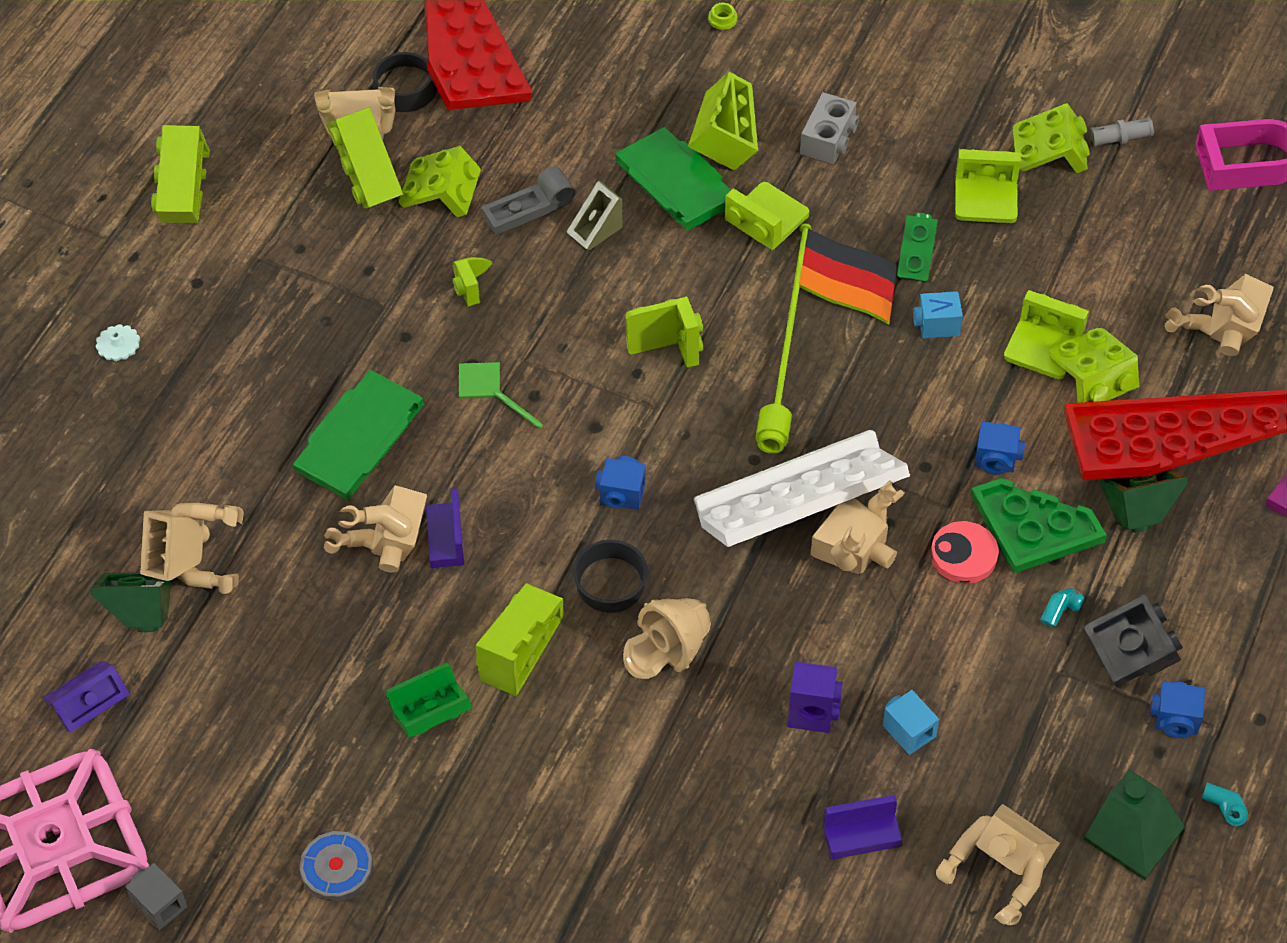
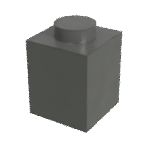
M155 863L146 870L142 869L134 874L129 884L125 886L131 903L159 931L187 908L182 890Z

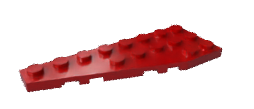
M424 0L425 27L427 31L426 50L428 51L427 70L447 110L531 100L533 92L484 0Z
M1287 390L1065 403L1064 415L1082 480L1142 477L1154 475L1286 433Z

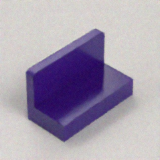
M458 488L451 489L452 503L426 505L431 568L464 565Z
M100 661L43 699L47 705L53 707L65 729L71 733L130 695L114 666L105 661Z
M895 795L825 808L823 831L831 860L902 846V836L895 815L897 807Z

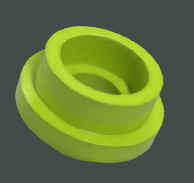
M718 3L709 12L708 21L712 27L726 30L736 25L738 16L732 5Z

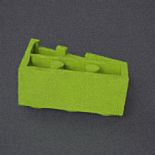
M728 72L706 91L688 147L734 171L758 151L752 84Z
M370 107L326 124L332 141L341 157L340 160L346 175H349L353 183L352 193L357 204L362 203L365 209L403 195Z
M163 125L162 136H158L156 142L160 163L154 167V181L158 183L157 193L152 194V211L157 213L161 223L198 224L203 192L200 191L201 179L206 177V169H202L203 157L209 158L210 149L200 126Z
M527 583L518 594H514L509 605L476 644V666H478L479 681L517 697L564 617L563 598Z

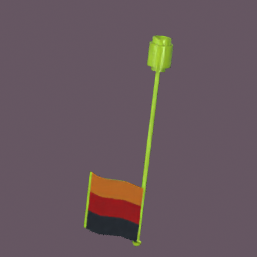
M806 223L800 226L802 236L775 402L761 408L755 437L758 447L762 451L772 454L781 452L789 439L792 414L786 407L781 405L799 288L829 302L867 313L888 325L890 323L897 265L876 254L829 239L813 231L812 227Z

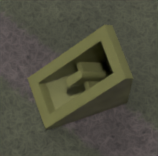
M598 181L568 228L567 233L585 249L591 250L623 227L622 198L602 181Z

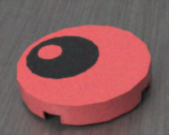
M967 521L952 522L942 527L934 536L931 547V559L937 571L950 581L960 583L961 580L977 583L987 578L995 569L999 549L997 540L989 530L981 525Z

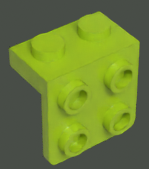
M1068 103L1020 121L1013 126L1015 152H1021V172L1061 157H1065L1076 173L1088 169L1086 157L1090 155V152L1084 140L1087 127L1084 119L1081 116L1077 117Z
M461 146L418 157L410 164L399 204L406 208L440 198L456 217L467 215L481 169Z
M959 149L955 177L956 219L996 223L1016 222L1018 215L1017 181L1021 164V152Z
M768 182L760 183L747 196L734 188L726 195L725 220L771 250H774L809 217V209Z
M1028 290L1023 301L1020 321L1004 352V359L1007 362L1055 379H1063L1067 371L1050 358L1049 350L1064 341L1082 336L1085 332L1089 311L1076 305L1050 298L1045 294Z
M688 297L670 299L647 307H638L626 313V341L629 354L632 355L678 344L686 367L699 365V352L703 351V343L699 332L703 331V324L700 314L693 312Z
M1104 328L1089 330L1087 333L1082 334V336L1064 341L1049 350L1050 358L1076 379L1078 403L1109 401L1139 387L1138 355Z

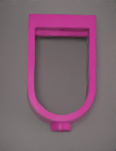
M1274 119L1200 125L1195 147L1208 190L1270 186L1287 182V159L1225 165L1220 152L1222 147L1269 144L1279 147L1287 153V123Z

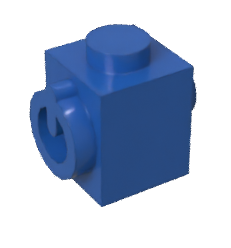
M981 421L974 467H980L983 471L994 475L1006 472L1014 473L1016 460H1023L1025 441L1019 440L1021 427L1010 426L1005 423L997 424Z
M621 456L616 459L607 458L604 470H598L595 480V490H600V504H606L613 508L640 509L646 485V464H641L638 460L628 456Z
M1163 681L1159 694H1153L1151 699L1150 715H1156L1155 729L1163 730L1166 735L1174 738H1187L1192 735H1198L1204 714L1205 688L1187 685L1180 681Z

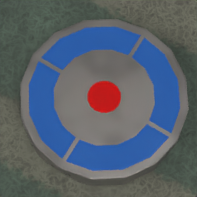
M332 831L319 835L307 845L301 855L300 873L304 886L313 896L321 900L324 898L330 899L331 902H342L356 897L367 887L373 872V860L369 847L360 837L349 832Z

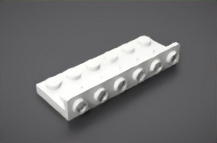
M868 430L696 496L694 501L702 528L727 547H730L881 488L889 480L894 483L907 478L910 474L907 464L880 449L876 433L873 430Z

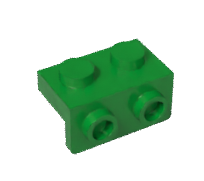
M447 662L386 690V696L393 717L408 738L423 734L430 728L447 720L455 719L462 713L472 709L469 697L456 682L452 668Z

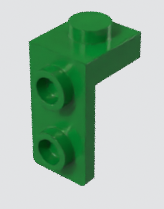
M914 213V216L907 215L897 272L899 278L928 281L938 227V220L932 219V215L926 213Z

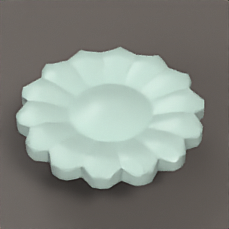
M120 324L115 327H108L96 339V349L99 351V355L105 357L106 360H114L116 362L121 359H127L130 355L135 354V350L139 348L138 342L140 341V337L135 329H131L128 325L123 327Z

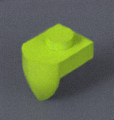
M469 257L453 262L455 278H453L454 288L458 296L463 295L468 307L480 303L476 277L484 273L492 265V261L488 259Z

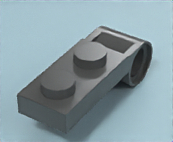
M549 167L538 176L537 184L481 206V215L494 235H498L566 206L574 199L576 191L559 167Z

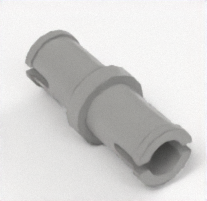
M1150 117L1128 122L1117 120L1112 125L1091 127L1089 134L1093 147L1114 142L1125 144L1131 139L1153 136L1154 127Z

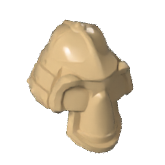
M667 598L651 600L650 603H645L637 621L638 626L642 628L644 633L627 640L623 653L624 665L632 676L639 679H649L656 676L666 664L673 666L677 672H681L685 668L688 669L689 664L701 647L703 638L710 630L711 623L706 604L690 598L679 600Z

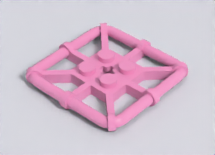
M89 749L87 752L76 753L31 773L28 770L20 773L21 777L0 785V801L27 790L33 805L32 808L10 817L0 814V829L8 831L13 843L12 846L0 851V867L19 859L25 872L7 909L0 894L1 930L12 933L14 930L27 928L70 908L80 909L84 907V902L128 884L134 874L149 867L146 850L130 815L132 811L131 806L127 800L123 799L110 767L101 756L100 751ZM78 768L65 794L46 802H41L35 788L36 785ZM92 771H95L109 805L82 816L77 800ZM112 819L117 820L131 855L95 844L88 829ZM53 831L55 835L60 834V837L54 843L42 842L47 839L46 833ZM91 858L126 868L80 889H77L69 870L70 867ZM60 872L69 893L20 914L35 883Z

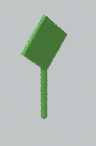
M500 362L459 364V398L498 397L535 427L542 428L543 425L540 421L500 392Z

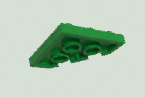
M1003 478L971 488L970 496L991 534L997 540V544L1014 574L1105 543L1107 535L1092 509L1078 505L1077 508L1058 502V497L1035 489L1032 492L1014 486V482Z

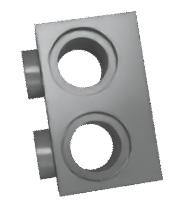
M822 92L801 133L800 154L834 165L839 153L844 154L847 149L849 133L854 134L859 123V116L855 115L857 102Z

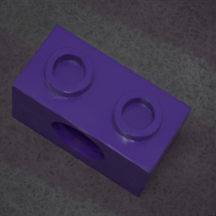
M795 662L790 692L788 728L824 733L830 732L831 720L838 721L843 686V682L836 681L837 667Z

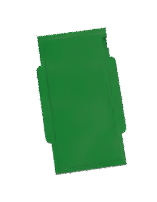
M665 127L615 153L616 163L686 231L725 211L726 195L731 190L722 182V176L694 149L688 147L687 142L679 141Z
M369 370L354 390L346 391L308 438L309 445L293 463L295 472L348 501L424 406L423 398L380 374Z

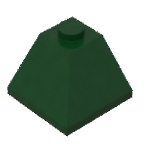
M1169 469L1150 476L1101 479L1100 483L1117 524L1130 530V532L1137 533L1150 529V525L1162 522L1188 484L1186 476Z
M140 572L103 573L91 587V595L127 628H137L138 632L144 633L155 632L168 619L172 580L165 581L142 575Z
M1129 769L1107 797L1087 831L1084 840L1143 880H1146L1184 830L1185 825L1161 790Z

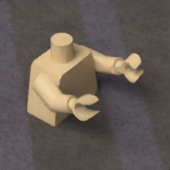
M378 87L377 90L329 92L330 90L314 93L317 110L329 135L330 132L326 124L368 107L372 111L382 140L384 134H387L392 129L396 110L394 88Z
M1247 274L1227 289H1218L1216 291L1211 285L1201 286L1195 289V291L1205 292L1208 295V300L1197 298L1193 302L1199 306H1206L1215 302L1212 317L1206 314H1186L1184 316L1179 309L1171 308L1165 314V317L1169 319L1165 323V329L1168 332H1175L1180 326H1183L1185 329L1200 330L1221 342V353L1227 356H1236L1239 354L1240 346L1259 332L1274 287Z
M889 480L878 490L879 493L869 500L868 508L855 498L838 504L812 536L811 556L838 566L843 571H850L856 574L863 573L871 561L888 569L895 560L897 551L885 545L888 531L887 507L899 500L904 495V492L902 490L897 492L892 486L893 482Z
M395 485L381 505L363 507V510H358L351 505L342 508L339 512H350L354 516V521H340L338 524L341 527L351 528L357 522H364V524L376 523L375 530L360 529L341 534L338 529L331 527L327 529L324 536L327 539L334 540L336 544L326 541L324 544L325 551L336 553L342 545H347L349 548L364 546L371 549L373 554L381 556L379 562L381 570L391 573L398 572L400 561H404L415 546L427 494Z
M179 503L172 510L144 511L140 574L165 581H170L177 577L187 586L210 589L216 586L219 587L220 593L227 594L231 592L233 588L239 585L238 574L219 576L214 575L213 572L199 571L195 566L200 564L203 543L210 536L209 529L204 524V520L215 521L216 519H221L227 525L235 527L237 521L242 524L243 509L225 505L224 509L219 508V505Z
M1001 804L992 817L988 815L979 817L962 834L949 852L951 856L948 861L943 859L939 865L936 876L945 884H952L957 866L961 862L964 863L974 847L977 846L1012 872L1023 875L1021 883L1012 894L1013 897L1009 905L999 911L994 917L1002 924L1015 925L1022 916V913L1019 911L1022 906L1026 907L1040 887L1043 870L1060 843L1004 804Z

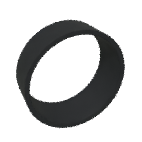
M398 52L383 58L375 67L372 90L382 87L378 79L387 71L397 67H416L429 74L427 59L411 52ZM431 76L422 88L414 92L395 93V112L416 111L428 105L437 93V88Z
M602 540L587 546L577 556L573 566V577L581 599L591 608L608 613L620 612L633 606L642 596L648 576L647 562L642 553L633 545L620 540ZM616 558L630 563L638 571L641 584L632 594L624 598L604 600L587 593L580 585L581 577L592 563L601 559Z

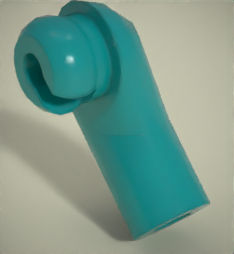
M1067 588L1053 594L1040 622L1055 628L1064 610L1067 608L1073 611L1080 610L1084 596L1076 593L1075 589Z
M1207 782L1202 799L1219 805L1224 818L1232 826L1244 824L1248 819V812L1240 794Z

